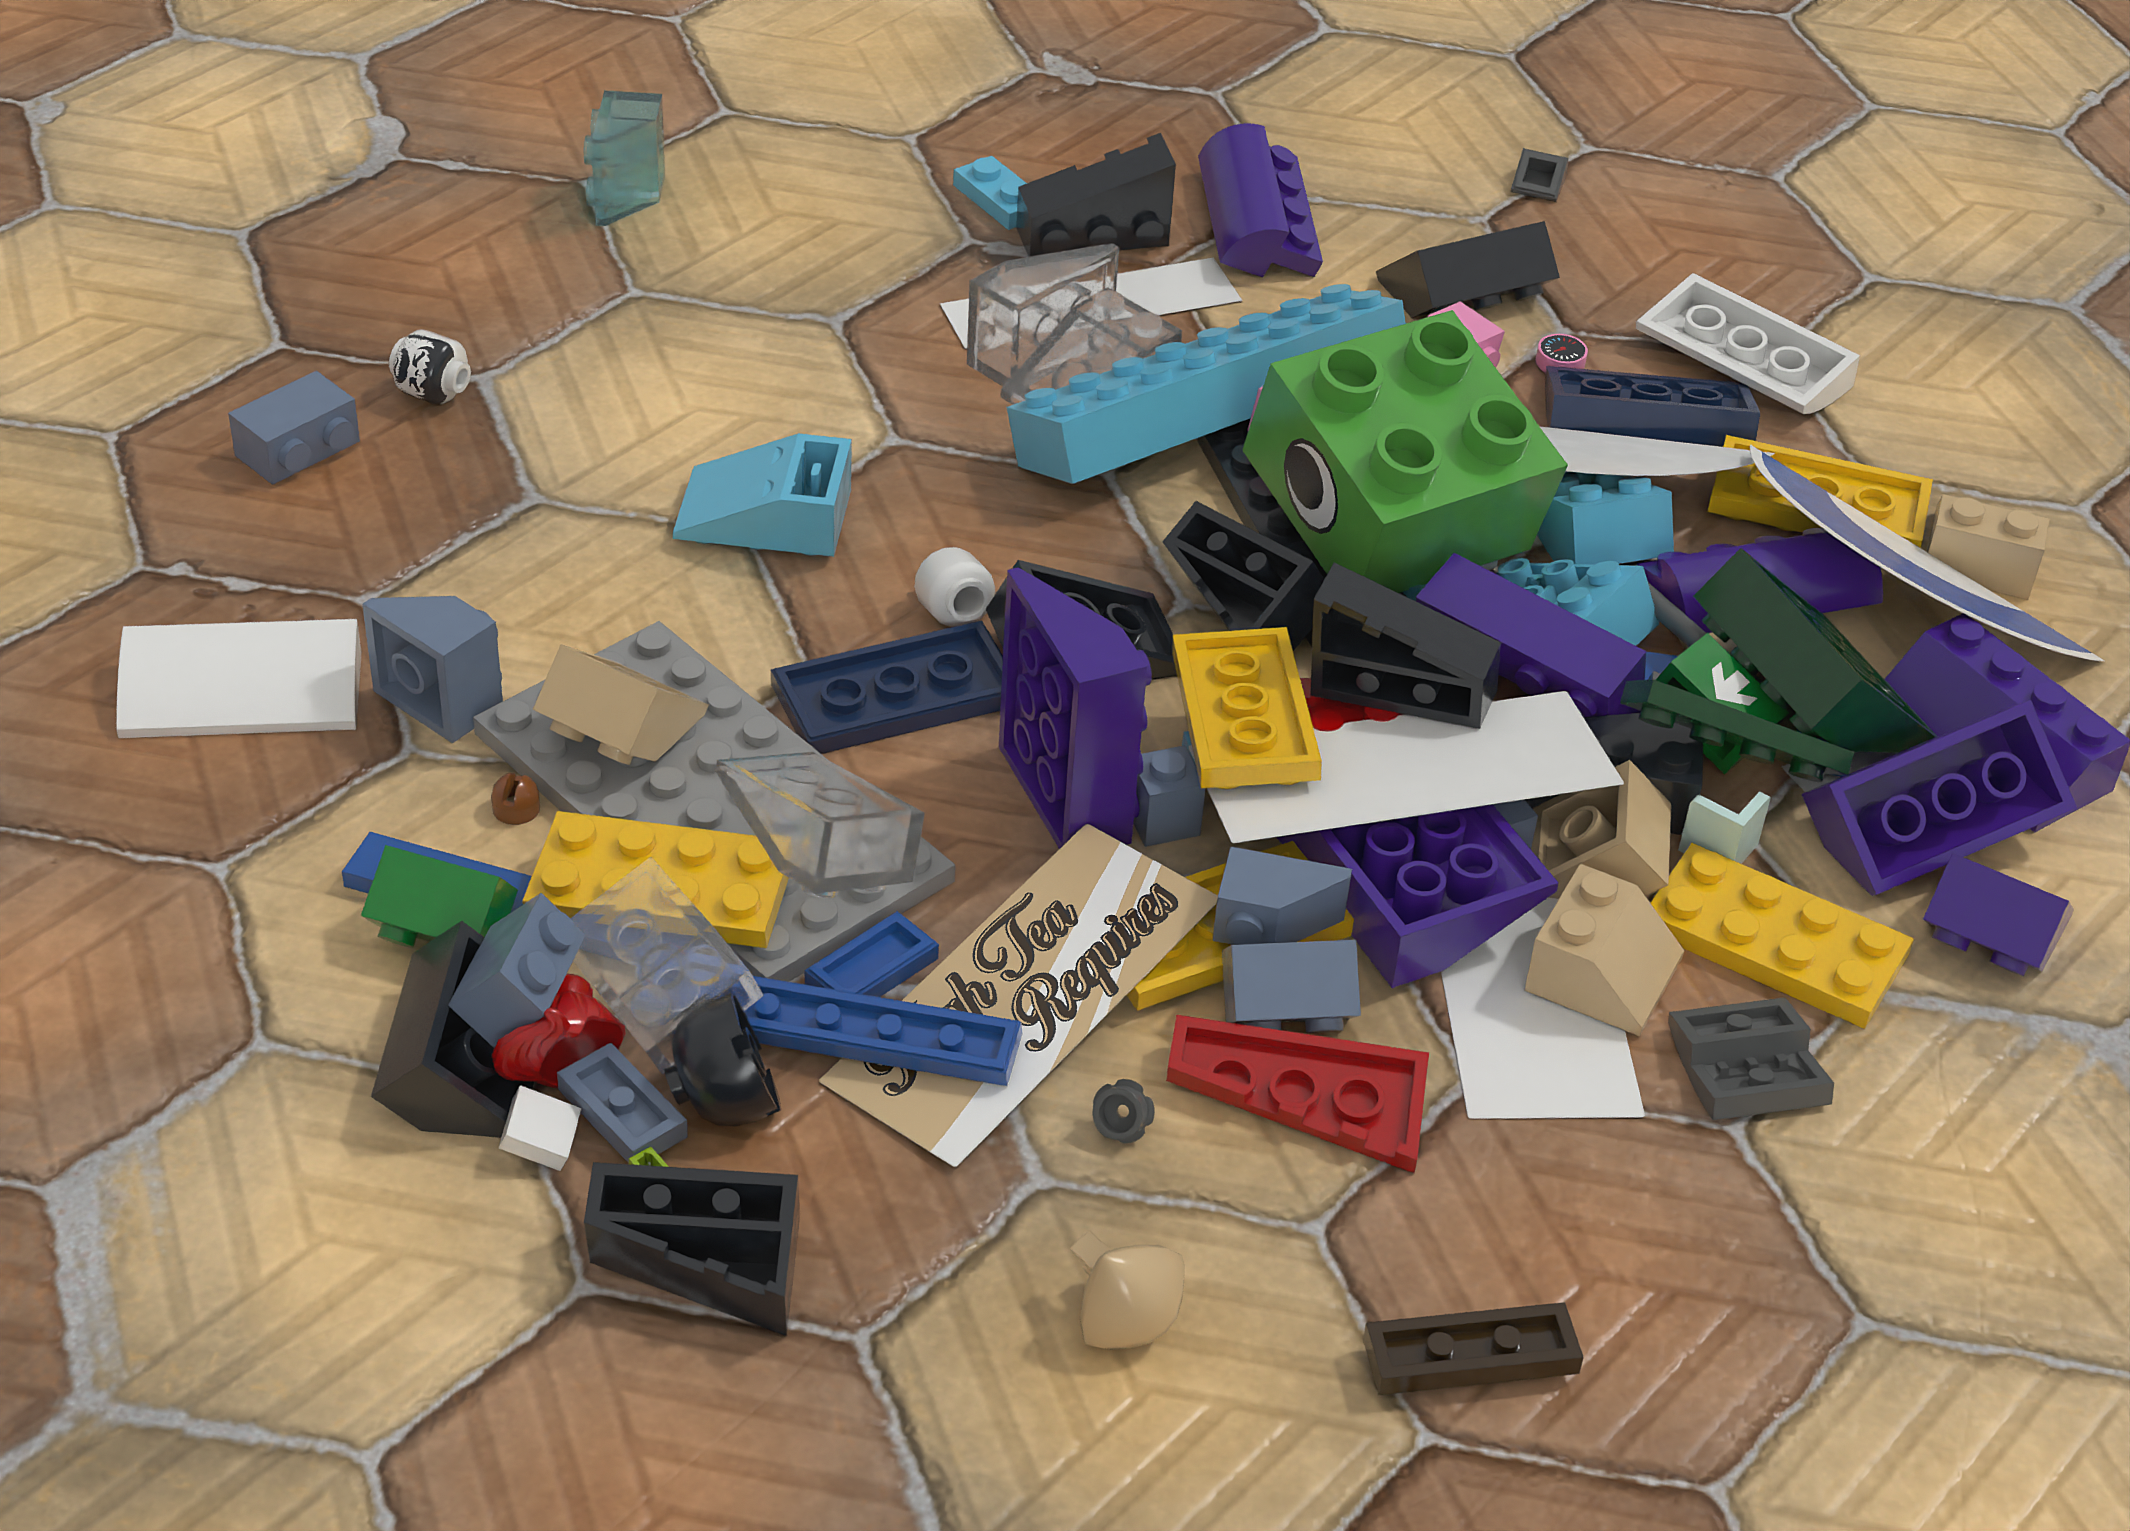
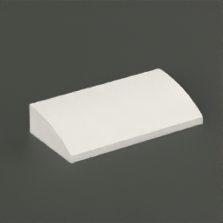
M1694 273L1636 321L1635 329L1802 414L1813 413L1827 407L1854 386L1860 355Z
M357 619L123 626L117 684L118 738L356 730L361 667V646Z

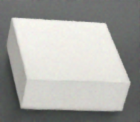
M519 1086L512 1099L499 1149L561 1171L570 1153L581 1108Z

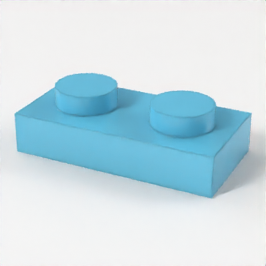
M993 156L979 158L970 164L954 169L953 186L1006 229L1016 228L1018 187L1027 184Z

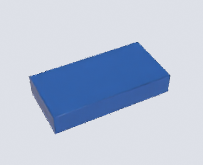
M896 911L804 970L805 985L881 997L936 961L939 954V944Z

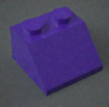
M1952 853L1923 920L1936 927L1932 938L1965 952L1970 942L1994 951L1989 962L2024 976L2028 966L2041 972L2043 971L2074 909L2066 899Z

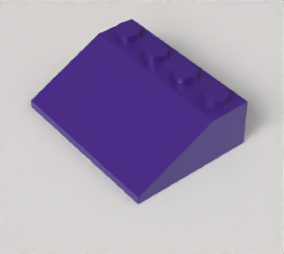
M1017 567L1007 570L998 747L1059 849L1085 824L1095 827L1125 845L1132 844L1134 818L1139 816L1140 811L1136 789L1138 775L1143 773L1144 767L1140 745L1141 733L1146 730L1148 724L1144 700L1146 686L1150 685L1152 680L1149 660L1143 650H1136L1123 628Z
M1493 804L1276 837L1281 844L1293 841L1308 861L1352 869L1346 909L1354 918L1352 937L1391 988L1447 969L1556 893L1559 884Z

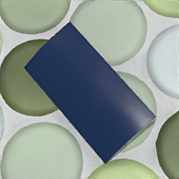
M1546 366L1545 402L1547 425L1550 428L1718 447L1724 446L1726 435L1756 441L1760 410L1749 387L1743 383Z

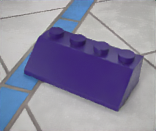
M1456 553L1452 554L1416 596V602L1501 642L1499 675L1517 684L1526 694L1534 696L1566 691L1583 717L1640 713V710L1621 704L1620 701L1626 681L1645 680V650Z
M1964 613L1925 631L1885 678L1891 687L1937 736L1996 711L2031 700L2077 806L2072 811L2030 828L2034 833L2107 795L2115 788L2130 747V739L2033 666L2019 653L1982 627L1980 623Z
M2031 700L1996 711L1802 793L1824 848L1871 896L1880 894L1947 865L1952 853L1962 857L1968 856L2077 808Z

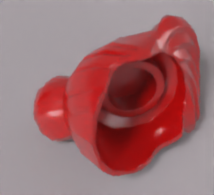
M567 973L550 1008L544 1011V1017L535 1023L518 1027L498 1039L492 1053L496 1073L507 1080L536 1082L548 1087L558 1088L557 1072L609 1043H612L619 1050L626 1035L625 1026L599 1000L593 998V988H591L588 981L581 976Z

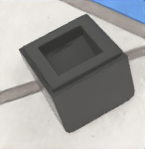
M1523 148L1511 192L1557 202L1568 172V158Z

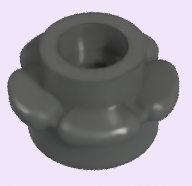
M1120 1079L1115 1085L1105 1084L1096 1092L1093 1099L1092 1116L1096 1128L1106 1138L1119 1140L1121 1143H1132L1142 1138L1145 1134V1127L1152 1124L1155 1116L1154 1103L1150 1097L1143 1094V1087L1139 1083L1130 1079ZM1120 1105L1128 1107V1116L1123 1117L1119 1114L1118 1108Z

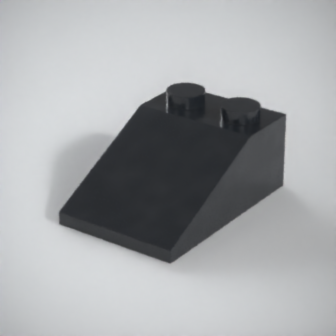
M1017 560L1013 568L1019 567L1123 628L1136 650H1143L1151 667L1152 680L1177 676L1173 658V632L1153 593ZM1007 577L986 607L987 614L1002 648L1004 645Z

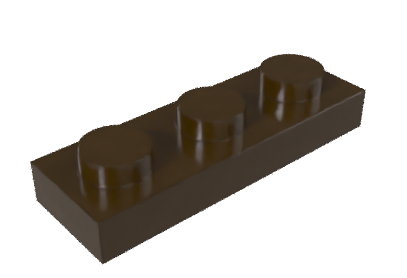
M1565 1302L1367 1322L1363 1336L1378 1395L1575 1375L1580 1373L1584 1358Z

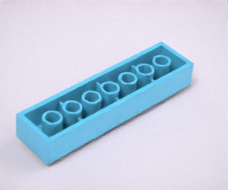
M1348 284L1331 285L1321 289V296L1310 300L1299 298L1285 301L1280 304V310L1277 312L1245 315L1239 319V325L1228 329L1217 327L1203 330L1197 334L1198 339L1186 344L1173 342L1160 345L1155 348V355L1147 358L1131 357L1118 360L1112 364L1113 370L1101 374L1090 372L1075 375L1068 380L1069 385L1056 390L1054 388H1041L1025 394V401L1006 407L1018 467L1074 484L1250 419L1258 388L1264 385L1271 363L1406 324L1403 301L1383 297L1378 290L1358 292L1351 290Z

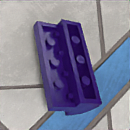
M1237 124L1217 132L1205 143L1198 155L1220 263L1260 277H1264L1271 263L1315 277L1323 264V259L1298 157L1283 146H1269L1265 127L1259 124Z
M1823 528L1806 529L1803 531V535L1788 538L1762 536L1756 538L1755 543L1740 546L1713 544L1708 546L1704 552L1692 554L1665 552L1659 554L1657 560L1637 563V566L1644 567L1647 581L1706 633H1712L1702 622V619L1708 612L1693 596L1740 548L1822 613L1883 603L1881 567L1842 543Z

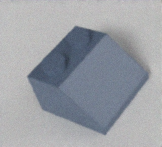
M456 596L370 598L362 603L374 692L451 743H454L474 729V716L503 702L502 673L500 670L497 640L498 629L496 621L486 612L473 608Z

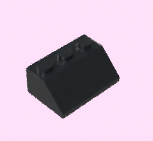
M1545 221L1417 250L1376 271L1378 281L1394 299L1403 301V308L1411 318L1429 313L1432 314L1460 301L1465 305L1472 303L1474 311H1479L1502 304L1501 296L1514 293L1516 301L1529 299L1544 294L1542 285L1560 278Z
M460 921L412 954L371 1097L420 1131L501 1138L512 1099L519 1086L532 1090L534 1082L507 1080L496 1073L492 1058L495 1048L448 1006L485 938L463 921Z

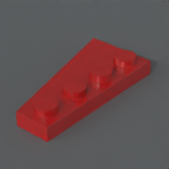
M1176 1015L1166 1081L1415 1173L1429 1052Z

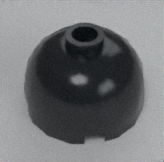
M729 993L689 1013L677 1027L671 1043L675 1065L664 1069L669 1088L678 1105L690 1101L703 1119L718 1126L733 1127L753 1123L781 1111L780 1098L770 1068L765 1070L759 1050L762 1048L738 998Z

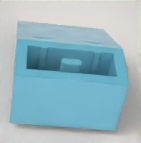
M798 433L694 466L675 523L673 539L695 541L702 544L714 543L749 547L756 550L768 549L805 555L834 557L851 493L852 439Z
M1565 471L1537 536L1553 561L1568 559L1572 560L1574 564H1597L1604 561H1616L1620 564L1657 558L1661 553L1674 552L1672 492L1652 485L1651 479L1646 477Z
M1517 558L1509 560L1498 567L1497 575L1635 646L1659 625V621L1655 616V607L1643 566L1619 565L1616 561H1604L1597 564H1574L1572 560L1568 559L1551 563H1529L1528 559Z

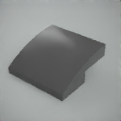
M1786 998L1669 1012L1668 1024L1680 1060L1697 1096L1712 1120L1832 1104L1834 1082L1809 1052L1811 1029Z

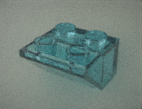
M604 90L600 109H592L591 135H586L584 141L585 165H592L593 177H588L586 202L587 206H595L596 226H607L659 203L665 180L662 94Z

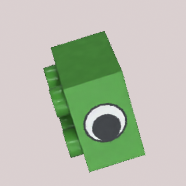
M1453 310L1271 363L1243 447V452L1327 574L1333 563H1336L1397 593L1409 590V588L1417 585L1427 584L1453 553L1482 566L1530 550L1568 467L1566 461L1533 419L1530 411L1522 404L1475 341L1472 333L1464 326Z

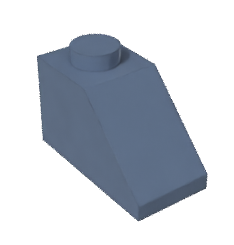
M1184 745L1142 753L1144 767L1143 773L1138 775L1136 789L1140 811L1139 816L1134 818L1133 824L1144 846L1147 847L1200 836L1205 788L1201 789L1197 768L1187 747Z
M1230 846L1217 898L1213 941L1232 945L1297 942L1344 921L1352 869Z

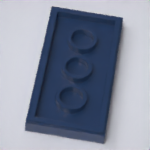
M977 621L771 669V686L796 734L820 754L1000 711L1003 655L983 621Z

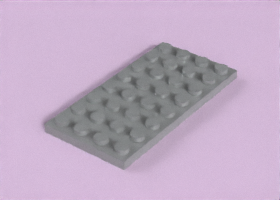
M660 621L594 654L618 662L709 704L705 715L656 762L634 756L631 764L627 765L597 752L601 742L588 735H585L583 742H578L550 730L553 719L533 710L545 680L473 717L475 735L521 776L527 775L531 777L539 792L562 812L794 840L796 857L767 948L707 941L745 975L789 982L803 974L804 970L896 911L902 914L955 882V864Z

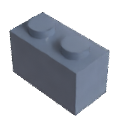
M314 371L228 413L235 456L272 485L360 442L355 399L318 371Z
M542 893L538 894L489 928L448 1006L495 1048L498 1039L518 1027L535 1023L545 1016L544 1011L550 1008L586 935Z
M1356 940L1231 945L1222 950L1226 1022L1281 1030V1023L1305 1022L1306 1033L1344 1031L1343 1020L1361 1016Z

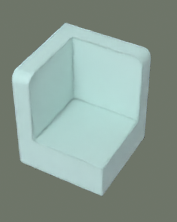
M1758 792L1738 815L1701 795H1697L1689 805L1678 850L1685 853L1690 844L1694 843L1742 864L1758 846L1771 797Z

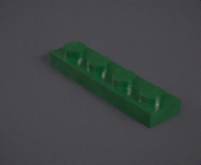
M1657 680L1626 681L1620 701L1621 704L1640 710L1638 719L1645 723L1670 729L1673 728L1674 723L1691 729L1689 738L1720 747L1727 741L1741 747L1739 755L1743 758L1764 764H1773L1774 759L1790 764L1789 774L1810 781L1823 782L1825 774L1848 775L1855 753Z

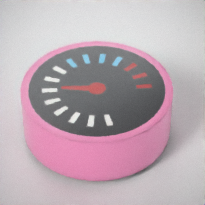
M1567 334L1547 335L1538 343L1536 364L1545 373L1546 366L1584 369L1588 349L1584 342L1574 336Z

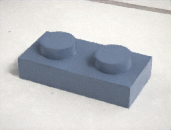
M612 1043L557 1072L558 1090L572 1105L581 1108L580 1113L628 1163L630 1157L649 1147H652L657 1154H660L688 1137L687 1119Z

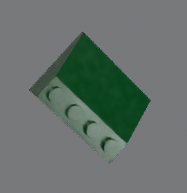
M1742 548L1693 596L1708 612L1702 619V622L1724 643L1731 639L1737 645L1730 652L1732 656L1752 675L1755 676L1760 671L1766 678L1759 685L1762 690L1781 708L1785 709L1790 705L1796 713L1789 720L1801 733L1816 739L1822 737L1830 744L1852 752L1899 753L1937 737L1932 729L1822 612Z

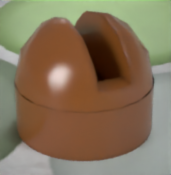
M507 773L500 777L493 785L491 801L492 811L496 819L506 824L519 825L533 820L540 811L539 790L531 777ZM515 796L514 802L507 801V798Z

